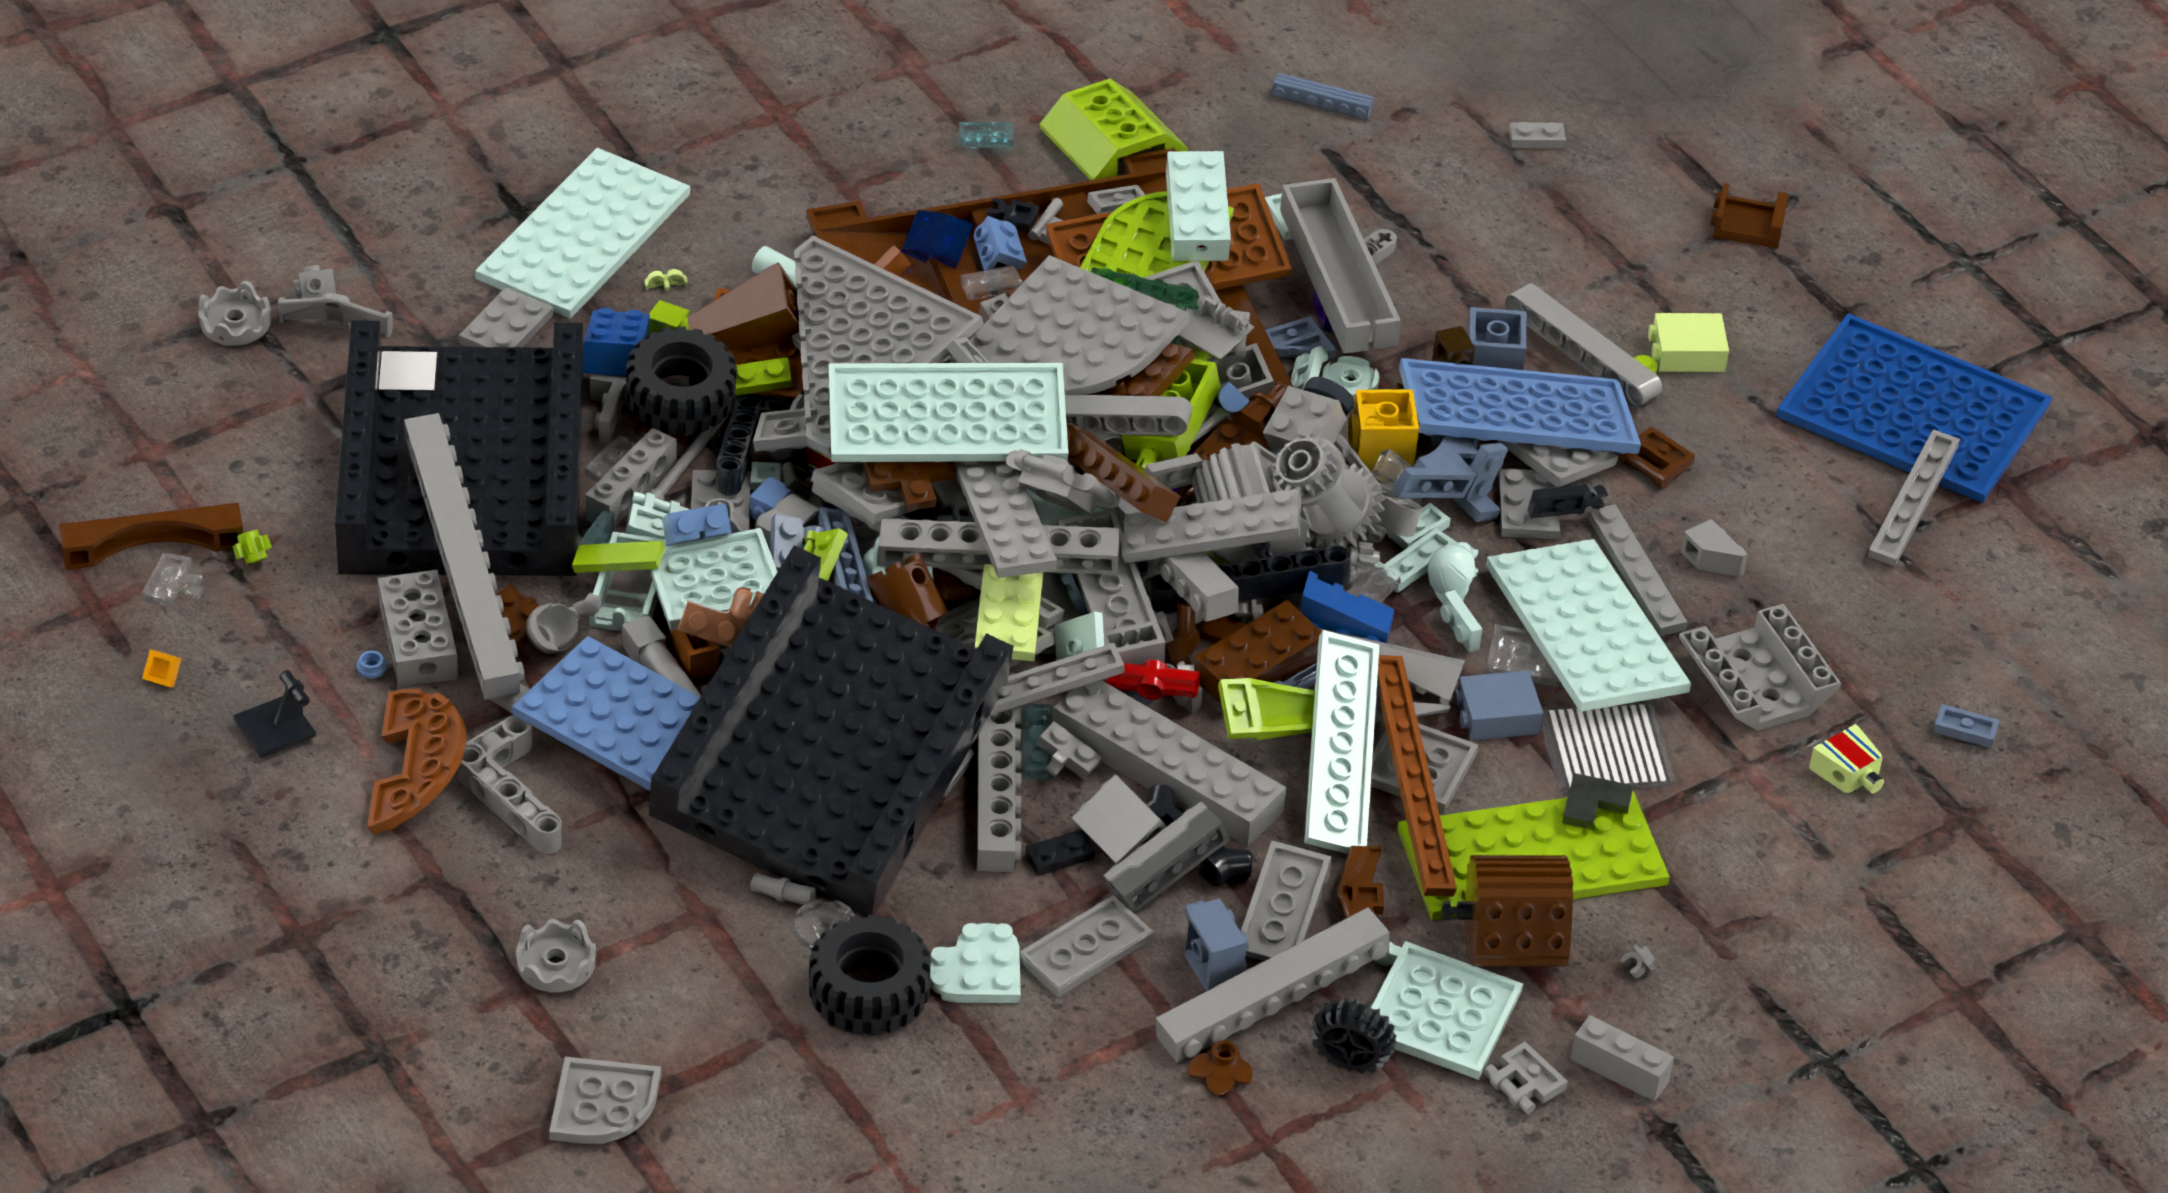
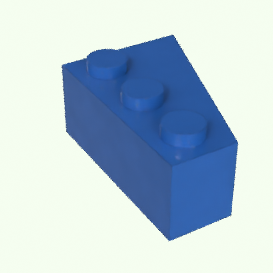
M1309 571L1302 595L1301 613L1317 628L1383 643L1389 642L1394 616L1393 608L1362 594L1356 597L1343 591L1342 585L1334 583L1332 586L1317 579L1318 574Z

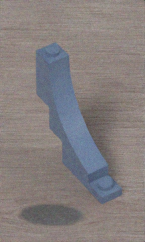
M1431 435L1433 452L1418 458L1413 468L1404 467L1392 490L1398 498H1464L1476 477L1471 466L1477 455L1476 446L1480 439Z

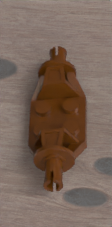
M1277 382L1267 395L1261 392L1251 394L1248 400L1249 403L1242 410L1227 416L1193 454H1198L1202 461L1211 460L1210 455L1213 453L1220 454V449L1224 447L1231 449L1232 444L1250 445L1253 441L1271 451L1263 434L1265 429L1263 422L1268 424L1288 386L1285 384L1280 389L1283 383ZM1192 484L1183 486L1177 492L1181 496L1177 502L1179 506L1183 501L1185 503L1182 506L1190 505L1196 498Z

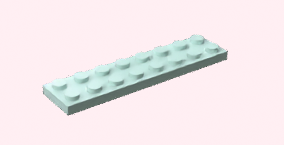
M1325 630L1321 632L1318 640L1304 843L1348 854L1351 845L1367 846L1379 644Z

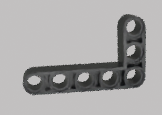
M742 394L736 398L716 462V490L725 495H733L741 491L754 450L753 439L761 413L790 410L795 399L757 394Z

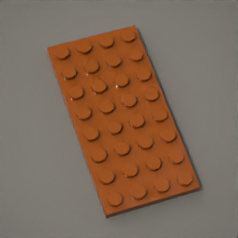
M1256 183L1227 189L1228 206L1234 208V214L1229 223L1231 236L1229 259L1227 261H1210L1204 272L1214 290L1290 276L1292 268L1260 184ZM1114 211L1046 224L1045 231L1054 257L1080 268L1104 221Z

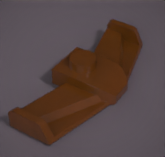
M1351 845L1340 883L1336 888L1337 904L1344 911L1346 919L1368 907L1375 916L1383 915V883H1372L1382 846Z

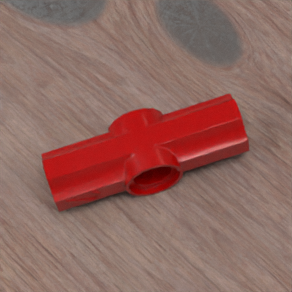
M1147 660L1143 665L1124 663V673L1106 678V683L1120 690L1137 691L1141 697L1149 700L1160 699L1163 695L1196 698L1199 692L1200 672L1168 668L1162 661Z

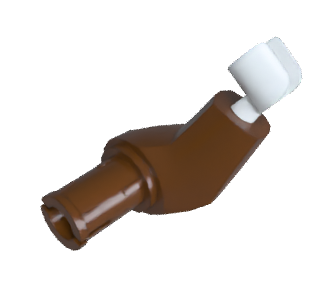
M1188 602L1177 603V629L1171 633L1173 641L1165 643V652L1169 663L1176 669L1194 671V665H1191L1190 656L1198 646L1200 632H1198V629H1195V611Z

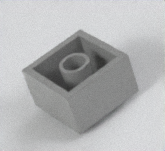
M1257 343L1245 346L1244 357H1236L1235 353H1228L1221 361L1215 357L1208 360V362L1216 363L1220 386L1224 382H1230L1248 399L1255 392L1267 395L1275 386ZM1216 395L1215 401H1216L1218 407H1219V408H1222V407L1218 404V402H1217V395ZM1226 410L1228 416L1233 413Z

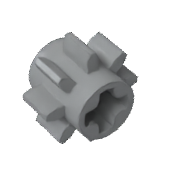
M1359 541L1356 548L1349 547L1353 577L1367 579L1370 572H1377L1380 553L1379 551H1374V548H1372L1373 543Z

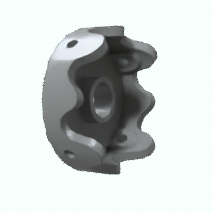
M242 281L236 289L220 286L211 299L207 295L202 294L200 296L199 323L201 330L207 338L224 346H238L254 342L268 331L271 324L269 300L267 296L260 298L249 281ZM232 318H237L238 320H237V321H232V320H230V319H232Z
M550 919L538 930H534L529 924L525 925L521 931L516 948L518 973L531 987L545 992L560 993L570 991L584 984L590 978L596 966V945L591 942L585 924L580 920H575L571 925H567L556 919ZM553 957H560L563 959V961L559 963H552L548 960Z

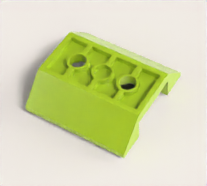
M1112 79L1064 93L1040 123V129L1090 180L1118 176V158L1144 149L1153 148L1155 151L1175 148L1176 152L1188 151V147L1134 93Z

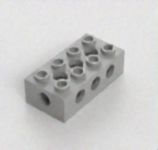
M431 570L378 578L379 605L398 688L458 679L457 651L438 571ZM412 614H419V615H420L419 617H416V618H410V616H411ZM418 635L425 636L421 639H414Z

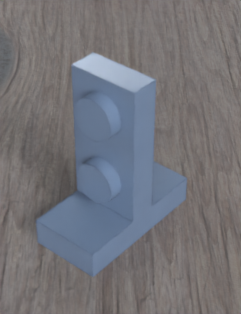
M1502 443L1480 446L1471 466L1472 471L1476 474L1474 481L1464 498H1452L1476 522L1497 519L1501 511L1487 495L1492 489V484L1503 465V460L1508 451Z

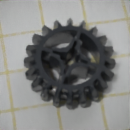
M1345 997L1341 1001L1332 999L1330 1003H1324L1313 1018L1310 1037L1313 1039L1312 1046L1318 1048V1055L1327 1057L1328 1063L1334 1062L1338 1064V1068L1341 1066L1345 1067L1349 1072L1355 1069L1361 1074L1366 1070L1374 1073L1377 1068L1382 1069L1394 1053L1397 1037L1394 1033L1395 1026L1389 1023L1388 1016L1380 1015V1009L1370 1008L1369 1003L1366 1005L1361 1004L1357 998L1353 1002H1350Z

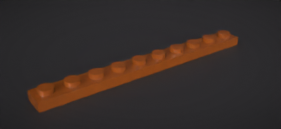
M1379 655L1377 693L1424 896L1454 897L1457 887L1403 657Z

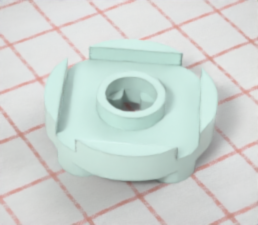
M1343 356L1338 358V362L1331 365L1330 361L1323 369L1322 377L1344 387L1354 400L1356 390H1378L1379 373L1376 368L1375 371L1370 368V362L1355 356ZM1348 378H1353L1354 381H1348Z

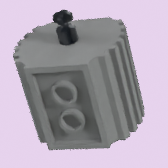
M1255 441L1250 445L1232 444L1231 449L1224 447L1220 449V454L1213 453L1210 455L1211 460H1204L1202 462V469L1198 467L1195 471L1197 478L1193 477L1191 481L1197 503L1277 492L1274 485L1273 474L1275 468L1273 463H1276L1278 456ZM1301 507L1300 537L1212 550V552L1216 556H1222L1230 562L1305 551V542L1309 543L1311 539L1308 531L1311 528V523L1306 507Z

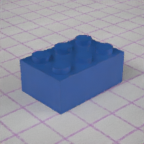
M611 308L593 310L584 339L583 373L626 376L630 352L641 339L646 340V336L649 335L650 314H643L639 310L615 312Z

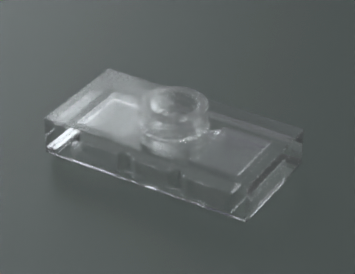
M1014 265L961 275V284L969 301L1004 293H1013L1023 284Z

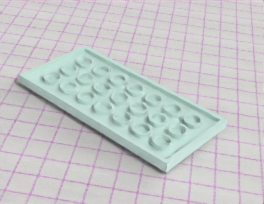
M596 148L475 270L476 279L501 290L508 287L553 306L555 313L571 319L690 195V186Z
M1063 363L829 364L831 462L1006 461L1008 453L1020 449L1029 451L1032 456L1041 459L1045 454L1068 461Z
M1594 539L1487 557V569L1580 712L1690 692L1691 682Z

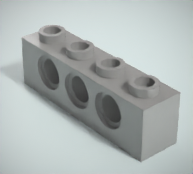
M652 428L585 494L586 520L611 531L629 513L633 504L631 502L633 492L636 491L642 494L649 492L676 464L677 439Z

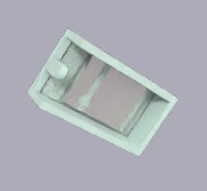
M613 532L609 542L663 541L664 546H667L666 539ZM650 570L600 572L593 594L600 597L601 608L595 615L589 616L590 627L622 631V624L647 615L653 618L659 596Z

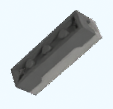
M1199 802L1168 827L1163 828L1147 843L1139 846L1122 862L1114 865L1103 876L1111 893L1135 913L1230 841L1223 822L1207 806Z

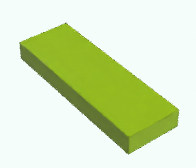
M663 541L579 545L572 567L575 573L659 569L665 546Z

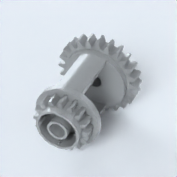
M1306 435L1305 438H1295L1290 443H1286L1285 447L1277 454L1276 463H1273L1275 468L1273 474L1274 485L1277 492L1299 488L1301 507H1306L1311 523V528L1308 529L1311 538L1308 544L1311 548L1343 546L1347 548L1349 543L1356 548L1359 537L1366 541L1365 532H1375L1372 523L1381 522L1380 517L1376 513L1385 510L1380 504L1385 500L1381 494L1383 489L1372 473L1369 474L1364 467L1359 469L1354 463L1348 468L1341 452L1328 440L1319 437L1311 438L1309 435Z

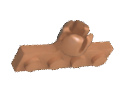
M740 587L736 590L731 606L727 611H719L687 600L677 629L678 631L731 648L764 594L756 591L752 604L749 606L753 592H751L750 588Z

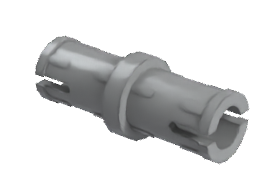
M760 873L753 875L750 885L751 892L774 897L778 902L784 903L789 901L807 907L813 905L816 895L814 887L795 884L785 877L778 879Z

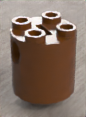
M920 552L904 559L905 566L900 561L885 568L886 575H883L881 570L866 577L877 604L937 631L936 626L940 616L948 611Z

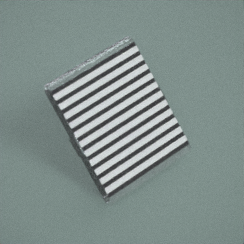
M1652 704L1611 706L1580 712L1578 708L1543 711L1541 728L1558 791L1562 794L1569 793L1573 773L1634 785L1633 789L1670 787L1677 783L1657 712Z

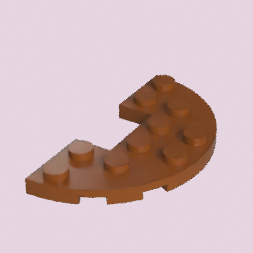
M403 689L388 692L381 737L386 744L406 739L407 743L402 774L374 781L367 828L373 835L395 829L399 824L424 809L443 791L462 762L467 736L464 721L450 700L437 692L428 694L424 693L422 689Z

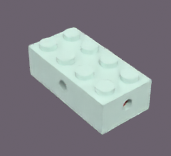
M1223 151L1168 152L1166 185L1172 261H1227L1229 259L1231 236Z

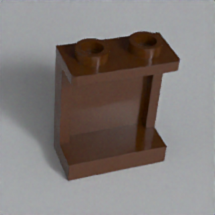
M1724 183L1722 193L1716 192L1714 208L1718 210L1713 209L1710 225L1715 226L1713 237L1778 249L1789 194L1778 192L1776 204L1729 196V184Z

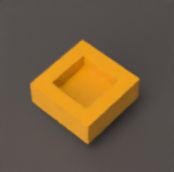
M150 650L142 679L167 687H174L182 658L157 650Z

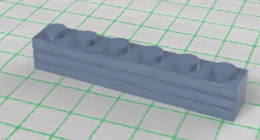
M1281 73L1277 74L1272 88V96L1367 120L1373 108L1374 97Z

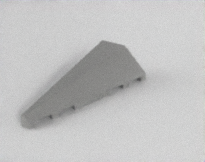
M1325 630L1379 644V655L1402 656L1409 686L1415 687L1416 691L1421 694L1428 692L1440 697L1439 703L1448 706L1465 660Z

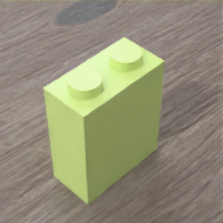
M1655 313L1654 324L1649 325L1648 338L1649 341H1653L1652 358L1657 360L1659 372L1726 371L1729 348L1722 313Z

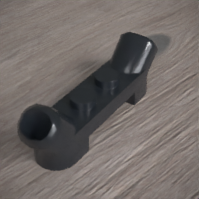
M1157 784L1148 789L1145 804L1167 827L1183 815L1174 806V792L1172 788L1164 784ZM1222 846L1200 863L1199 875L1217 887L1229 879L1247 880L1252 874V852L1248 849H1229Z

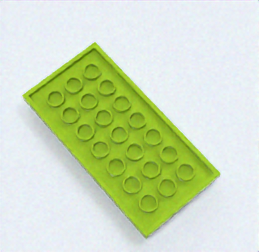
M1634 791L1632 792L1628 814L1597 808L1593 829L1562 823L1568 797L1440 815L1457 887L1454 897L1424 896L1407 820L1398 822L1397 830L1431 920L1443 919L1441 912L1443 902L1450 901L1451 906L1456 907L1458 901L1466 900L1467 864H1469L1471 855H1566L1572 870L1573 899L1666 886L1669 883L1670 877Z

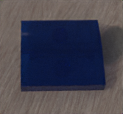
M918 210L901 252L924 263L931 257L955 269L973 224L951 215Z

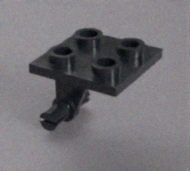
M285 670L279 675L280 680L286 686L283 696L233 715L234 721L260 758L316 737L315 730L303 715V707L309 704L310 698L304 692L303 683L295 679L290 670Z

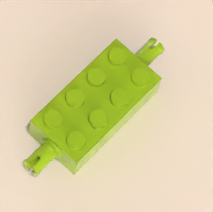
M1197 347L1193 349L1195 355L1193 361L1161 395L1165 397H1182L1191 403L1192 413L1185 433L1177 436L1121 435L1126 458L1137 460L1136 465L1145 470L1147 464L1187 455L1217 395L1220 382L1216 363L1208 362L1211 355L1203 350L1199 352L1200 349Z

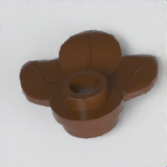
M1227 1040L1216 1042L1209 1050V1053L1195 1056L1188 1068V1076L1206 1079V1086L1209 1092L1215 1096L1229 1093L1235 1082L1250 1084L1253 1075L1251 1065L1240 1058L1237 1046Z

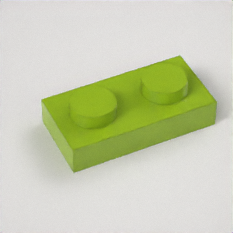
M788 357L736 365V395L793 387Z

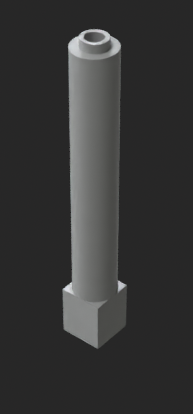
M650 615L622 624V646L633 661L701 697L699 691L667 649L666 638Z

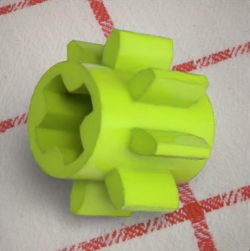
M258 529L237 536L239 543L232 546L237 560L244 558L246 565L268 558L266 551L272 548L268 534L261 536Z

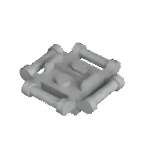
M1022 449L1011 451L1006 457L1008 466L1022 472L1018 482L1045 501L1089 515H1093L1096 507L1104 510L1107 508L1113 509L1120 503L1119 495L1100 485L1097 478L1088 473L1081 475L1073 472V467L1067 460L1045 454L1041 459L1032 456L1029 451Z

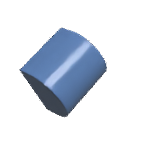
M1224 382L1217 391V402L1227 411L1238 412L1249 403V399L1230 382Z

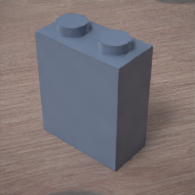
M1529 670L1459 677L1458 688L1453 691V701L1455 707L1460 708V725L1462 729H1466L1469 741L1540 734L1543 711Z

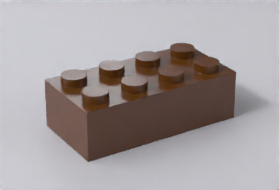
M1286 600L1195 655L1194 671L1200 672L1199 685L1221 705L1218 689L1220 679L1252 678L1271 683L1275 681L1284 682L1317 663L1318 640L1322 631Z

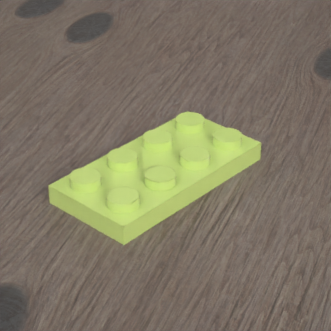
M984 564L975 649L978 648L987 633L1014 646L1012 659L1035 660L1043 572L998 578L993 565Z

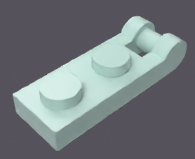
M1318 346L1312 349L1310 354L1304 353L1296 358L1290 379L1294 388L1303 390L1311 377H1319L1322 363L1328 360V352L1323 346Z

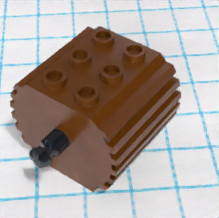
M1566 855L1470 856L1469 864H1467L1466 900L1458 901L1456 907H1452L1450 901H1445L1441 908L1444 920H1450L1451 915H1456L1457 920H1464L1466 950L1470 965L1476 967L1568 966L1573 913V877L1570 861H1568Z

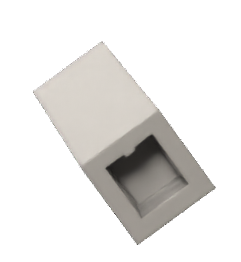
M1712 519L1684 531L1680 552L1698 570L1737 577L1744 575L1748 554Z

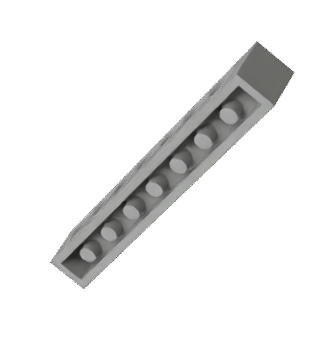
M882 519L878 546L880 565L891 566L901 561L903 566H905L904 559L919 552L926 566H932L933 568L983 570L984 564L992 565L977 525L974 522ZM1042 525L1057 559V570L1047 572L1118 575L1120 528Z
M1009 672V676L1015 674V672ZM1019 706L989 715L977 736V871L1014 872L1015 860H1021V841H1015V837H1021V818H1015V814H1021V796L1015 795V791H1021V773H1015V769L1021 768V751H1015V747L1021 746V729L1015 728V725H1020L1021 707Z

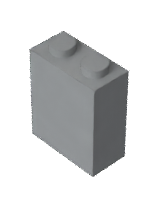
M1116 774L1110 780L1104 782L1100 790L1088 802L1083 803L1079 807L1078 812L1072 817L1116 864L1122 862L1139 846L1147 843L1163 828L1167 827Z

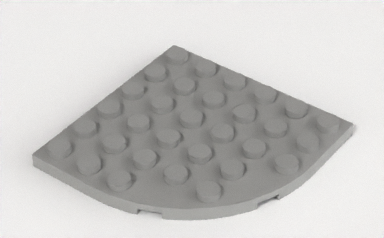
M1049 255L969 341L990 363H1063L1065 395H1089L1114 387L1117 380L1127 375L1133 377L1145 369L1190 322L1189 312Z

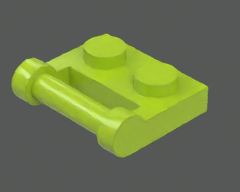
M840 528L819 533L810 530L804 539L806 544L803 549L821 557L819 577L826 581L829 580L848 536Z

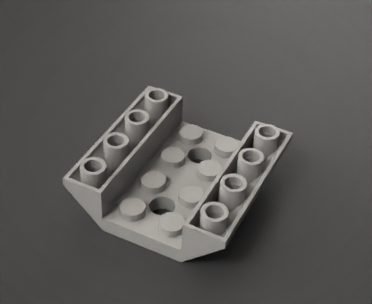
M1784 604L1759 610L1754 628L1715 639L1706 626L1679 633V639L1734 717L1757 731L1810 716L1841 687V682ZM1736 657H1744V658L1748 659V661H1744V660H1742V659H1740V658H1736ZM1764 697H1772V698H1775L1776 701H1772V700H1770V699H1768V698H1764Z

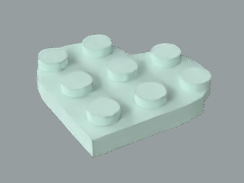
M969 923L963 927L956 946L947 948L936 947L932 950L931 957L929 958L931 960L930 988L934 992L941 994L942 1000L956 1003H1020L1019 945L1010 925Z

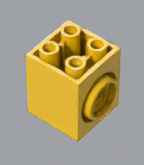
M1413 389L1356 390L1354 409L1348 418V443L1376 480H1398L1404 467L1413 468L1415 464L1419 425Z

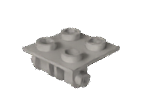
M1201 295L1197 300V305L1200 308L1190 317V322L1177 336L1221 361L1254 329V326L1250 324L1245 315L1238 314L1231 307L1226 308L1224 303L1218 305V302L1209 295L1206 297Z

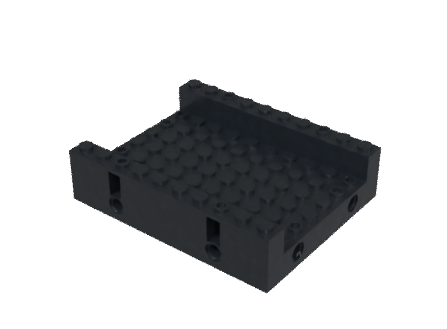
M351 320L335 517L338 574L402 575L437 570L438 575H446L405 440L404 419L439 413L442 425L447 424L449 428L450 441H448V444L455 447L457 462H454L455 466H460L462 469L463 483H461L462 488L467 487L470 497L468 508H473L475 511L477 526H474V528L481 531L483 538L481 550L482 552L487 551L489 556L490 569H488V573L513 576H577L572 564L578 550L584 388L583 323L554 322L553 348L382 346L380 321ZM382 351L437 352L434 390L379 389Z
M794 545L651 777L649 816L781 878H788L795 884L814 887L816 894L868 918V915H875L1005 689L1008 682L1014 646L986 633L978 648H972L819 577L821 557Z

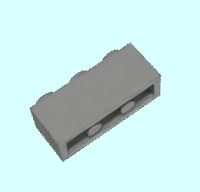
M1589 1015L1574 1036L1570 1060L1655 1102L1670 1081L1674 1056Z

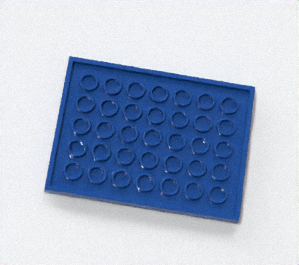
M1848 313L1779 405L1776 417L1907 472H1911L1932 430L1959 438V447L1939 485L1984 503L2051 406L2053 397Z

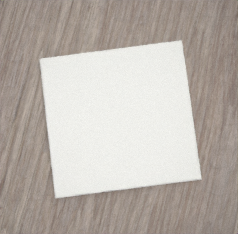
M382 351L379 389L434 390L437 352Z

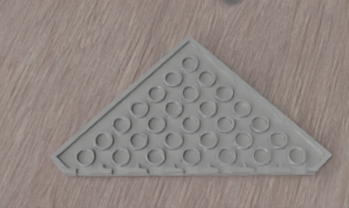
M812 235L794 250L801 363L803 369L802 378L805 398L804 407L807 427L806 436L809 447L830 457L829 364L940 363L951 354L946 347L952 340L972 336L983 326L982 316Z

